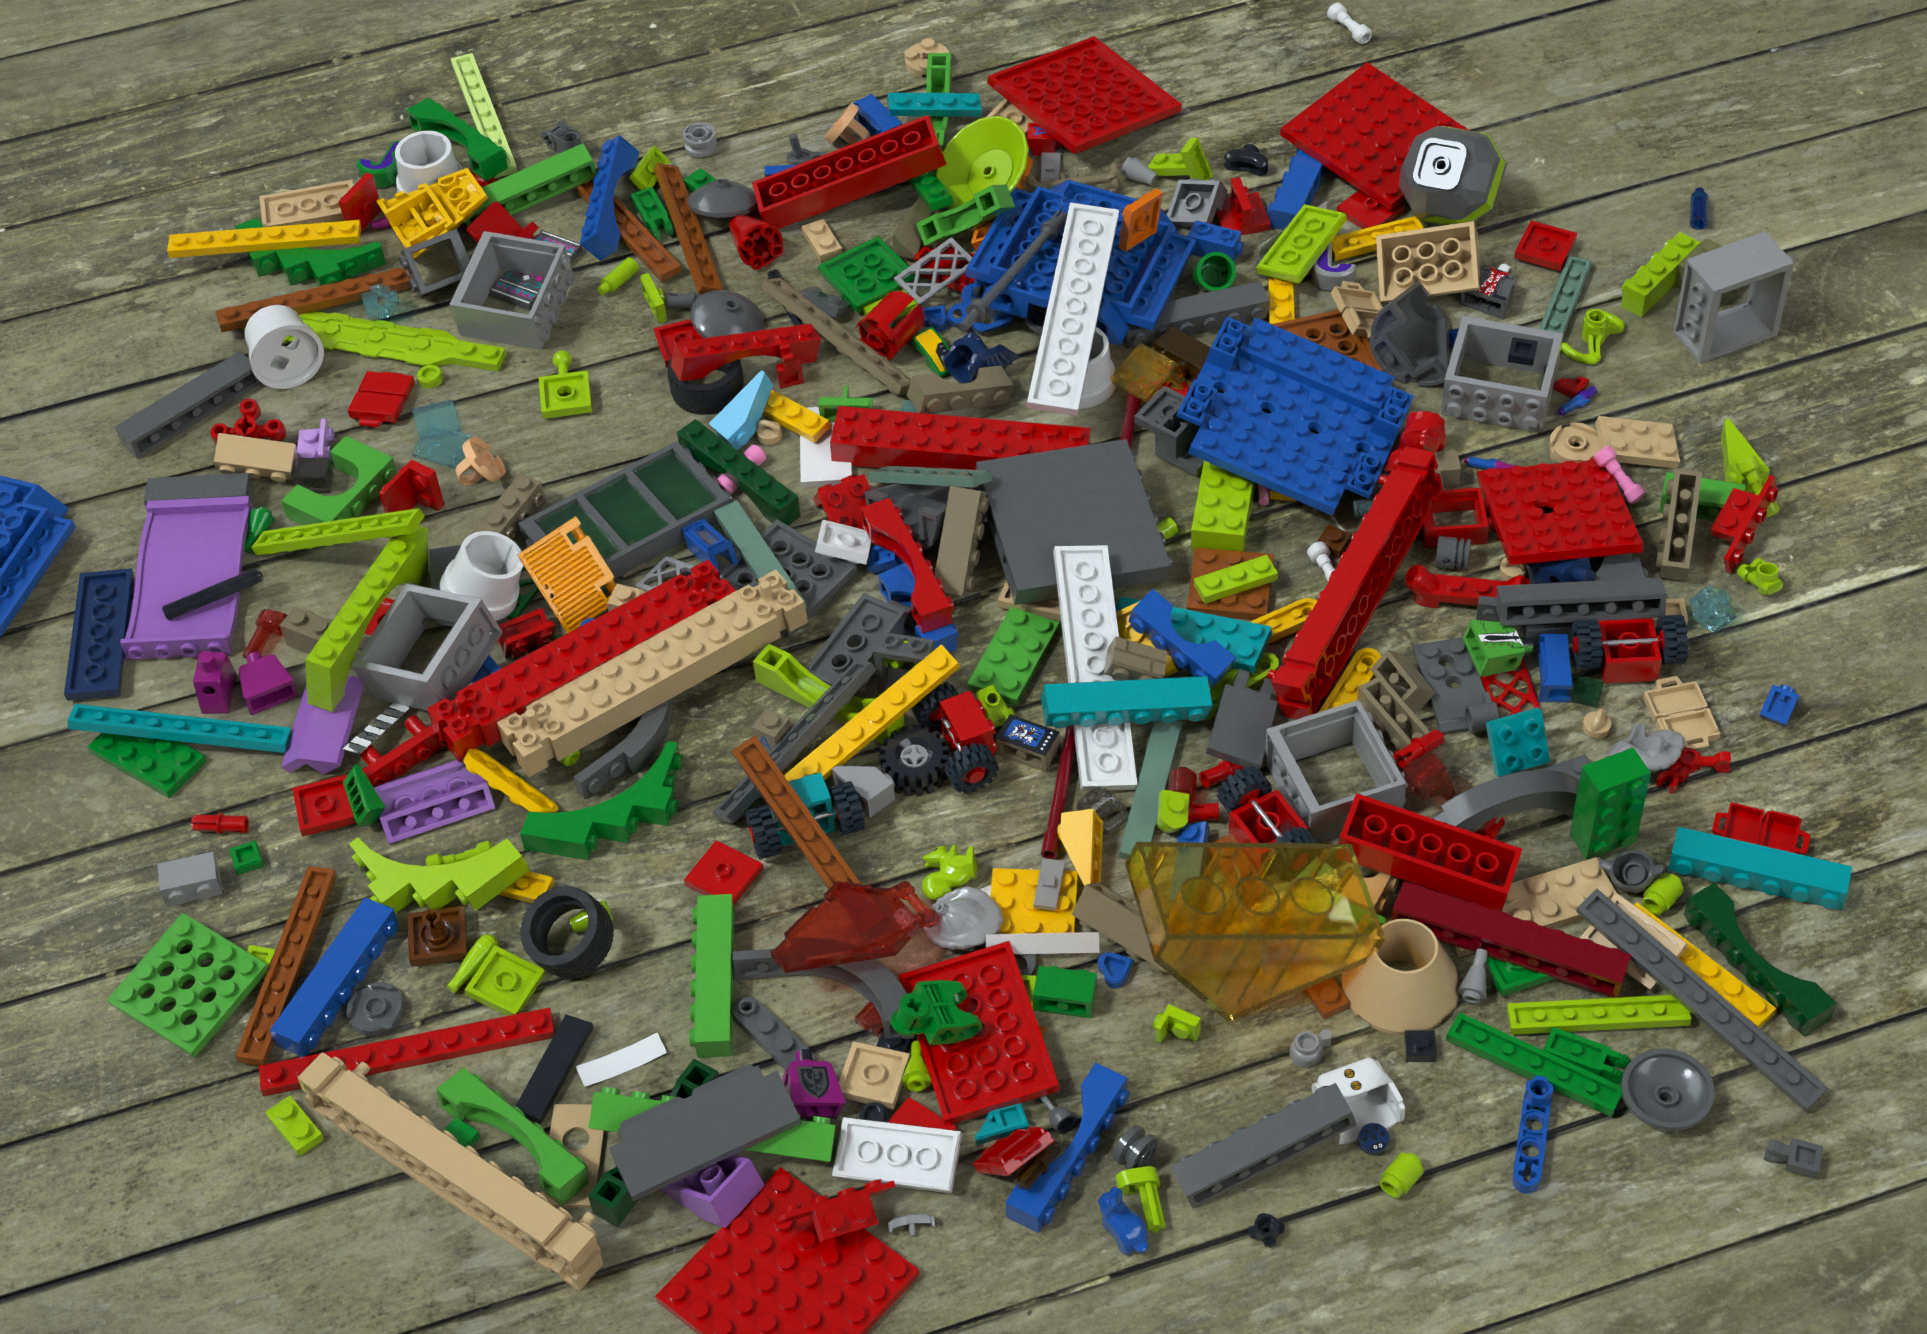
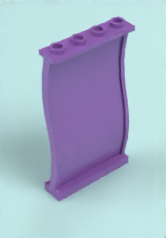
M249 496L147 501V517L138 552L131 617L125 639L120 641L127 660L194 657L203 651L224 652L227 655H232L231 643L238 616L240 591L171 620L165 617L162 607L242 573L245 541L250 514L253 509Z

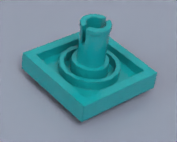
M1538 707L1486 722L1494 774L1498 777L1550 762L1542 710Z

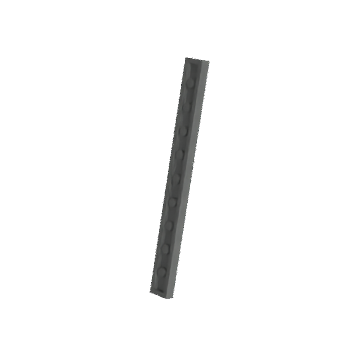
M1596 889L1577 907L1576 912L1618 949L1631 954V960L1805 1112L1827 1091V1087L1599 889Z

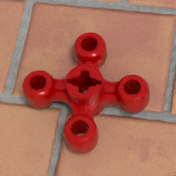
M250 398L240 403L239 410L242 417L235 422L233 428L223 423H218L210 431L211 438L216 445L219 433L258 439L269 438L272 441L279 442L287 434L284 424L278 419H271L265 425L256 423V420L261 415V408L256 400Z

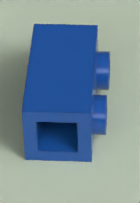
M1197 220L1187 236L1197 239L1191 255L1204 257L1211 252H1222L1235 261L1237 256L1240 257L1244 248V243L1241 242L1240 231Z

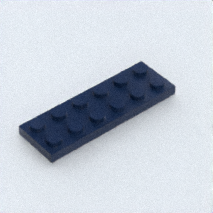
M132 568L80 573L64 690L67 701L120 696L125 654L120 641L125 639L129 625L134 582Z

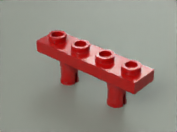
M412 715L405 721V728L413 737L384 756L370 744L359 754L368 765L362 770L372 786L375 787L405 774L421 761H425L441 748L448 746L447 742L441 740L432 725L427 727L417 715Z

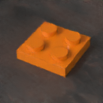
M1155 188L1124 208L1122 227L1119 232L1120 249L1127 252L1157 232L1163 197L1162 191Z

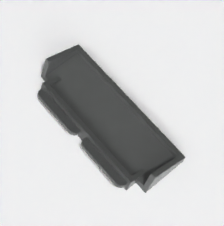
M745 1065L695 1088L692 1096L685 1099L675 1097L623 1121L618 1129L623 1142L610 1147V1151L632 1200L636 1201L801 1124V1120L778 1071L763 1077L758 1065L755 1067L753 1065Z

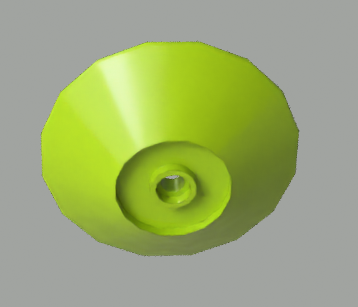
M1001 116L980 118L963 127L948 142L943 151L947 165L938 168L936 176L952 195L954 204L946 206L949 210L965 204L974 197L973 194L991 185L1007 184L1010 193L1016 188L1026 169L1029 147L1025 132L1014 120Z

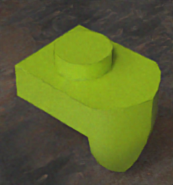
M1164 789L1159 793L1156 824L1161 831L1173 833L1182 829L1188 823L1189 794Z

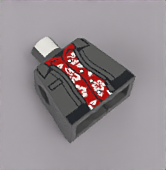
M1500 264L1498 268L1483 265L1480 268V290L1461 292L1460 304L1503 320L1515 287L1516 277L1514 274H1511L1512 269L1510 266Z

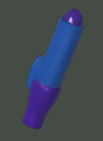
M1591 386L1589 389L1581 391L1577 396L1560 406L1558 415L1565 416L1575 408L1581 409L1591 401L1590 398L1597 393L1596 387Z

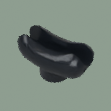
M1246 144L1242 149H1230L1224 155L1226 160L1224 167L1227 170L1245 171L1258 176H1264L1268 172V158L1261 154L1255 145Z

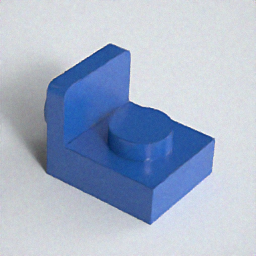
M877 545L869 550L867 568L872 574L904 563L896 554L882 546Z
M1781 684L1780 687L1772 685L1760 712V717L1786 727L1795 706L1798 705L1799 694H1796V690L1787 685Z

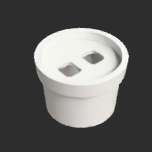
M420 131L403 138L395 149L398 172L396 178L397 193L405 191V193L412 192L418 189V185L424 183L431 185L437 183L440 177L463 170L456 160L450 140L439 132Z
M272 305L257 311L247 322L245 340L249 348V361L254 375L261 383L272 388L288 389L307 382L317 373L324 357L323 344L314 330L303 322L296 311L287 306ZM287 335L295 337L287 347L281 345Z
M1097 327L1093 338L1079 409L1090 408L1103 403L1113 394L1117 384L1115 367L1110 358L1108 338Z
M491 531L475 532L465 538L455 559L447 566L440 581V590L480 598L495 621L503 619L510 615L517 605L520 591L519 579L523 564L517 554L522 551L514 541L502 534Z

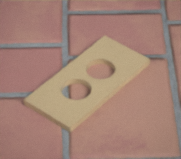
M554 1104L549 1136L552 1140L557 1139L563 1144L565 1136L574 1130H582L589 1135V1142L584 1148L577 1151L566 1148V1151L573 1157L578 1156L585 1162L588 1184L564 1204L562 1208H591L588 1195L598 1183L605 1131L588 1128L592 1105ZM541 1190V1194L548 1199L550 1205L555 1208L561 1207Z

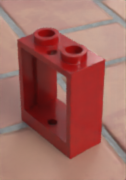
M1481 487L1442 490L1436 502L1431 503V511L1420 529L1423 548L1437 547L1439 536L1455 537L1458 541H1461V538H1464V541L1471 539L1470 545L1487 544L1488 533H1492L1491 517L1486 516V513H1488L1487 498L1482 497ZM1473 510L1476 524L1435 527L1433 513Z

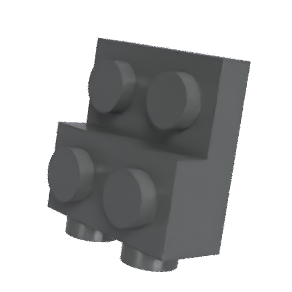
M1179 179L1167 216L1175 226L1192 227L1196 220L1212 224L1215 212H1221L1228 190L1217 179Z

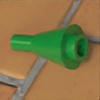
M259 507L258 509L251 510L244 552L251 553L252 545L262 532L267 531L275 522L272 512L268 509Z

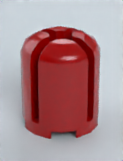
M900 290L893 291L886 295L863 317L855 329L859 326L860 340L879 355L888 357L886 359L888 361L893 359L911 340V337L922 329L925 323L924 310L918 303L892 327L888 326L915 299L906 292Z

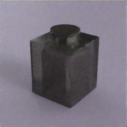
M329 457L298 458L297 468L293 469L292 473L293 483L317 494L331 492L334 474Z

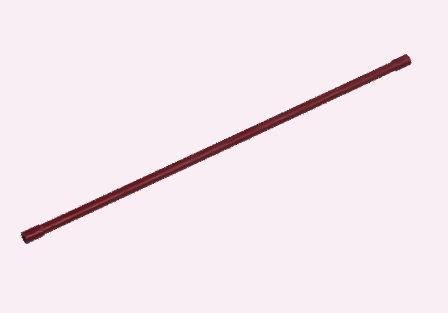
M1139 383L1129 385L1120 440L1127 439L1130 449L1132 448L1136 426L1134 416L1138 413L1144 390L1143 386ZM1068 725L1065 729L1049 820L1041 849V856L1045 859H1056L1058 856L1060 845L1058 825L1061 824V813H1064L1076 751L1073 725Z

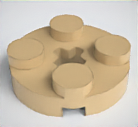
M925 38L921 43H917L905 50L906 70L911 75L922 78V74L927 75L928 53H949V50L942 44L935 43L933 39Z
M1570 423V427L1562 428V425L1557 427L1550 436V458L1559 463L1565 461L1581 463L1582 461L1594 458V455L1600 451L1597 431L1583 423ZM1575 443L1580 444L1579 447H1574L1571 445H1574Z

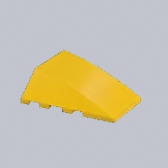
M466 168L438 178L437 183L431 185L424 183L418 185V189L412 192L405 193V191H401L395 194V198L386 201L382 198L376 201L406 249L457 229L488 197L469 169ZM435 245L412 253L413 259L415 260Z

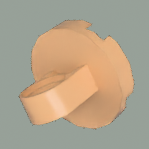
M851 103L844 110L840 118L824 137L828 143L832 144L838 136L850 145L859 142L853 133L858 134L862 140L870 137L868 130L853 118L859 107Z
M473 436L463 443L462 448L466 458L455 469L457 478L462 485H473L482 477L489 481L497 482L506 473L505 465L499 455L495 458L489 452L492 447L484 440ZM468 470H473V471H474L471 475H468V476H463V475H462L465 471H468Z

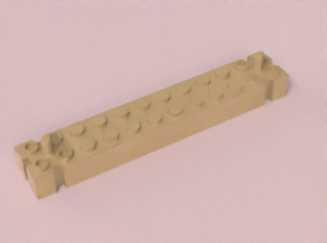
M775 569L759 578V585L751 587L749 584L525 706L526 712L522 715L514 712L499 720L497 726L502 743L512 756L516 755L519 765L531 777L547 768L548 760L555 757L559 761L781 638L780 632L787 629L791 632L808 623L805 602L794 589L788 590L787 581Z
M322 1052L299 1075L298 1080L301 1088L308 1093L305 1097L311 1110L326 1120H332L336 1127L548 1271H554L560 1275L564 1282L579 1292L603 1265L600 1254L601 1249L596 1240V1232L590 1227L596 1220L592 1213L586 1212L578 1222H571L573 1218L564 1208L559 1207L556 1209L549 1204L548 1199L540 1192L532 1193L526 1189L525 1184L515 1176L508 1177L495 1162H486L480 1158V1155L474 1148L468 1145L466 1147L462 1146L450 1132L446 1130L441 1132L435 1128V1125L429 1118L423 1115L421 1117L417 1116L405 1102L401 1100L396 1102L381 1086L375 1088L369 1084L365 1075L370 1071V1067L365 1062H361L352 1072L350 1070L346 1071V1065L339 1058H330Z

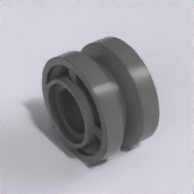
M1134 1125L1118 1141L1113 1153V1160L1120 1165L1126 1164V1169L1146 1167L1157 1151L1159 1140L1152 1134L1146 1135L1145 1129L1139 1125Z

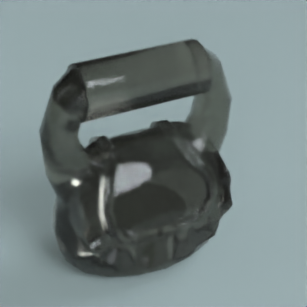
M1097 786L1090 790L1076 805L1077 811L1094 809L1100 818L1111 813L1113 809L1120 811V813L1103 825V835L1111 834L1128 820L1125 806L1116 800L1109 790L1102 786Z

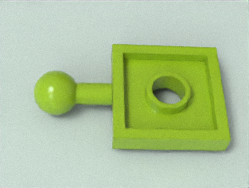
M565 350L557 351L553 355L552 362L558 369V374L538 377L542 418L547 419L592 412L588 370L568 373V368L572 364V357ZM563 393H571L568 396H561Z

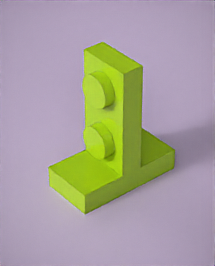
M1189 138L1178 154H1156L1148 165L1151 170L1158 173L1157 176L1189 175L1190 178L1198 180H1210L1213 177L1198 138Z

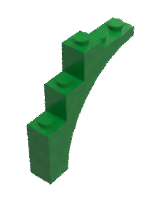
M258 218L235 225V229L264 227ZM379 241L359 247L337 250L292 248L245 252L258 277L281 269L290 286L311 278L315 280L318 287L338 283L386 264Z
M667 741L660 757L651 769L632 787L612 799L575 811L556 813L529 811L520 832L524 850L589 860L592 850L597 848L598 838L629 843L632 833L637 831L639 822L669 826L671 817L676 816L678 811V800L674 796L675 775L677 770L680 771L683 765V755L679 752L678 743Z

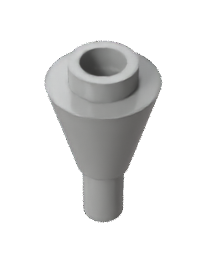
M1484 949L1476 950L1473 965L1457 990L1462 999L1468 1003L1477 1004L1487 998L1485 963L1488 951Z

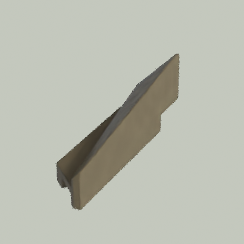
M919 197L892 234L893 251L898 256L914 259V255L923 247H929L924 246L916 223L934 214L947 211V207L931 212L921 197Z

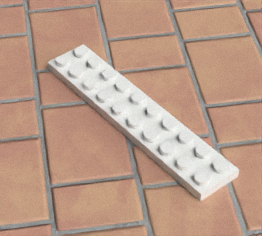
M1070 203L1027 400V408L1078 416L1119 217V210Z
M1055 546L1053 554L1068 683L1116 681L1112 676L1104 674L1107 649L1115 636L1119 637L1108 546ZM1130 722L1115 726L1109 724H1095L1091 727L1073 725L1081 791L1136 790L1138 784Z

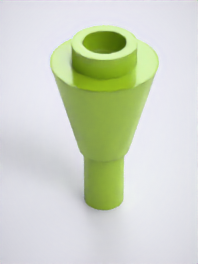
M914 1041L911 1044V1057L901 1080L905 1088L914 1092L925 1090L931 1085V1078L919 1041Z

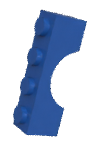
M903 563L878 574L880 592L887 602L894 600L911 607V596L915 588V580L907 565ZM953 623L923 634L918 625L915 627L916 637L934 640V650L941 644L949 653L957 650L956 638L959 637V634Z
M1152 589L1132 609L1128 622L1131 623L1132 628L1137 633L1144 634L1149 638L1155 648L1167 651V654L1172 657L1173 662L1178 667L1185 668L1193 677L1207 676L1209 689L1212 690L1232 669L1236 657L1216 640L1205 644H1195L1182 639L1175 632L1171 623L1173 605Z

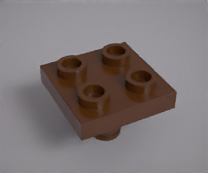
M464 905L407 913L408 949L411 967L465 959L468 954Z

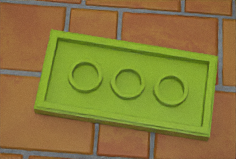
M1304 204L1257 265V274L1299 284L1347 221L1346 213Z

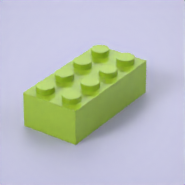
M1204 461L1191 529V551H1195V547L1244 552L1255 482Z

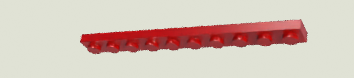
M549 1007L325 1052L324 1054L330 1058H339L346 1065V1071L350 1070L351 1072L361 1062H365L370 1067V1071L365 1075L368 1076L553 1038L555 1032L552 1012ZM320 1054L260 1065V1088L263 1097L302 1089L298 1080L299 1075Z

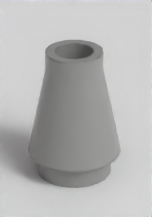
M1128 157L1121 169V174L1125 176V179L1145 183L1150 186L1154 184L1158 173L1151 170L1136 157Z

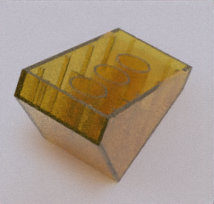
M1136 842L1125 862L1154 961L1226 1021L1237 1019L1367 963L1373 953L1378 952L1386 939L1352 844Z

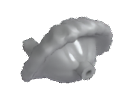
M1635 723L1629 738L1619 740L1609 750L1608 756L1634 747L1650 772L1659 771L1660 769L1665 770L1680 757L1681 751L1684 748L1685 738L1679 732L1665 729L1645 734V725Z
M958 888L946 893L930 907L924 921V932L927 933V938L934 945L940 946L943 949L971 952L976 946L986 942L985 934L999 933L1004 921L1002 917L1003 912L995 900L991 899L987 893L977 888Z

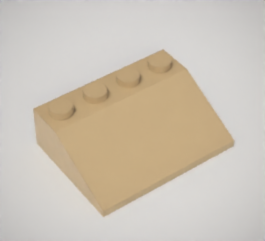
M1474 221L1376 236L1381 304L1391 302L1418 280L1429 292L1427 297L1480 290L1479 239Z

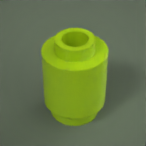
M1661 873L1644 892L1643 906L1654 915L1667 912L1684 892L1681 880L1674 874Z
M1399 1153L1381 1175L1382 1179L1379 1184L1382 1190L1390 1197L1396 1199L1401 1195H1406L1424 1173L1421 1160L1412 1153Z

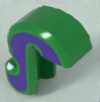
M400 141L390 144L379 163L366 159H357L356 166L359 177L361 178L366 172L372 174L376 188H386L394 185L398 174L395 149Z

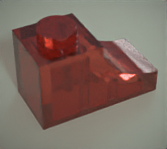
M1431 750L1403 769L1408 784L1407 789L1413 796L1418 794L1423 801L1434 796H1442L1447 801L1456 794L1447 768Z

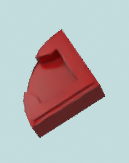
M1577 376L1576 379L1561 378L1554 383L1553 389L1572 399L1588 387L1589 379Z

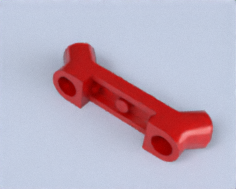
M1421 564L1409 568L1405 576V585L1413 591L1414 602L1419 606L1438 608L1439 602L1478 606L1479 595L1496 598L1497 586L1531 584L1522 575L1507 581L1432 574Z

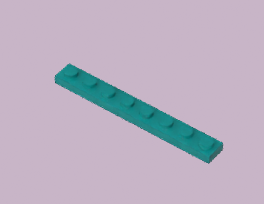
M74 704L67 720L68 729L281 753L286 752L291 736V727Z

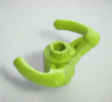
M1600 309L1588 310L1586 317L1583 319L1581 333L1582 340L1588 344V354L1576 351L1567 343H1562L1561 351L1577 362L1595 365L1601 360L1600 346L1610 334L1623 332L1625 323L1609 312Z

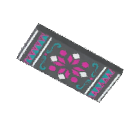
M541 230L534 239L565 245L567 254L571 259L570 264L583 250L580 243ZM505 271L490 288V296L531 311L546 277Z

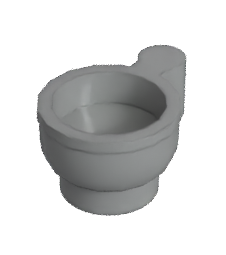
M1324 1029L1318 1035L1310 1031L1300 1032L1290 1045L1289 1054L1292 1062L1302 1068H1311L1320 1063L1323 1057L1322 1049L1331 1045V1031Z

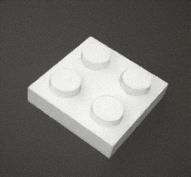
M822 520L815 552L828 558L837 557L845 559L852 564H866L871 540L863 529Z

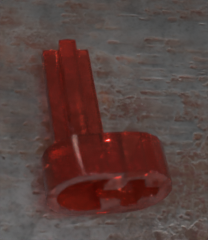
M268 609L262 610L255 622L257 629L242 655L243 658L246 659L252 652L262 653L271 634L283 636L280 624L288 615Z

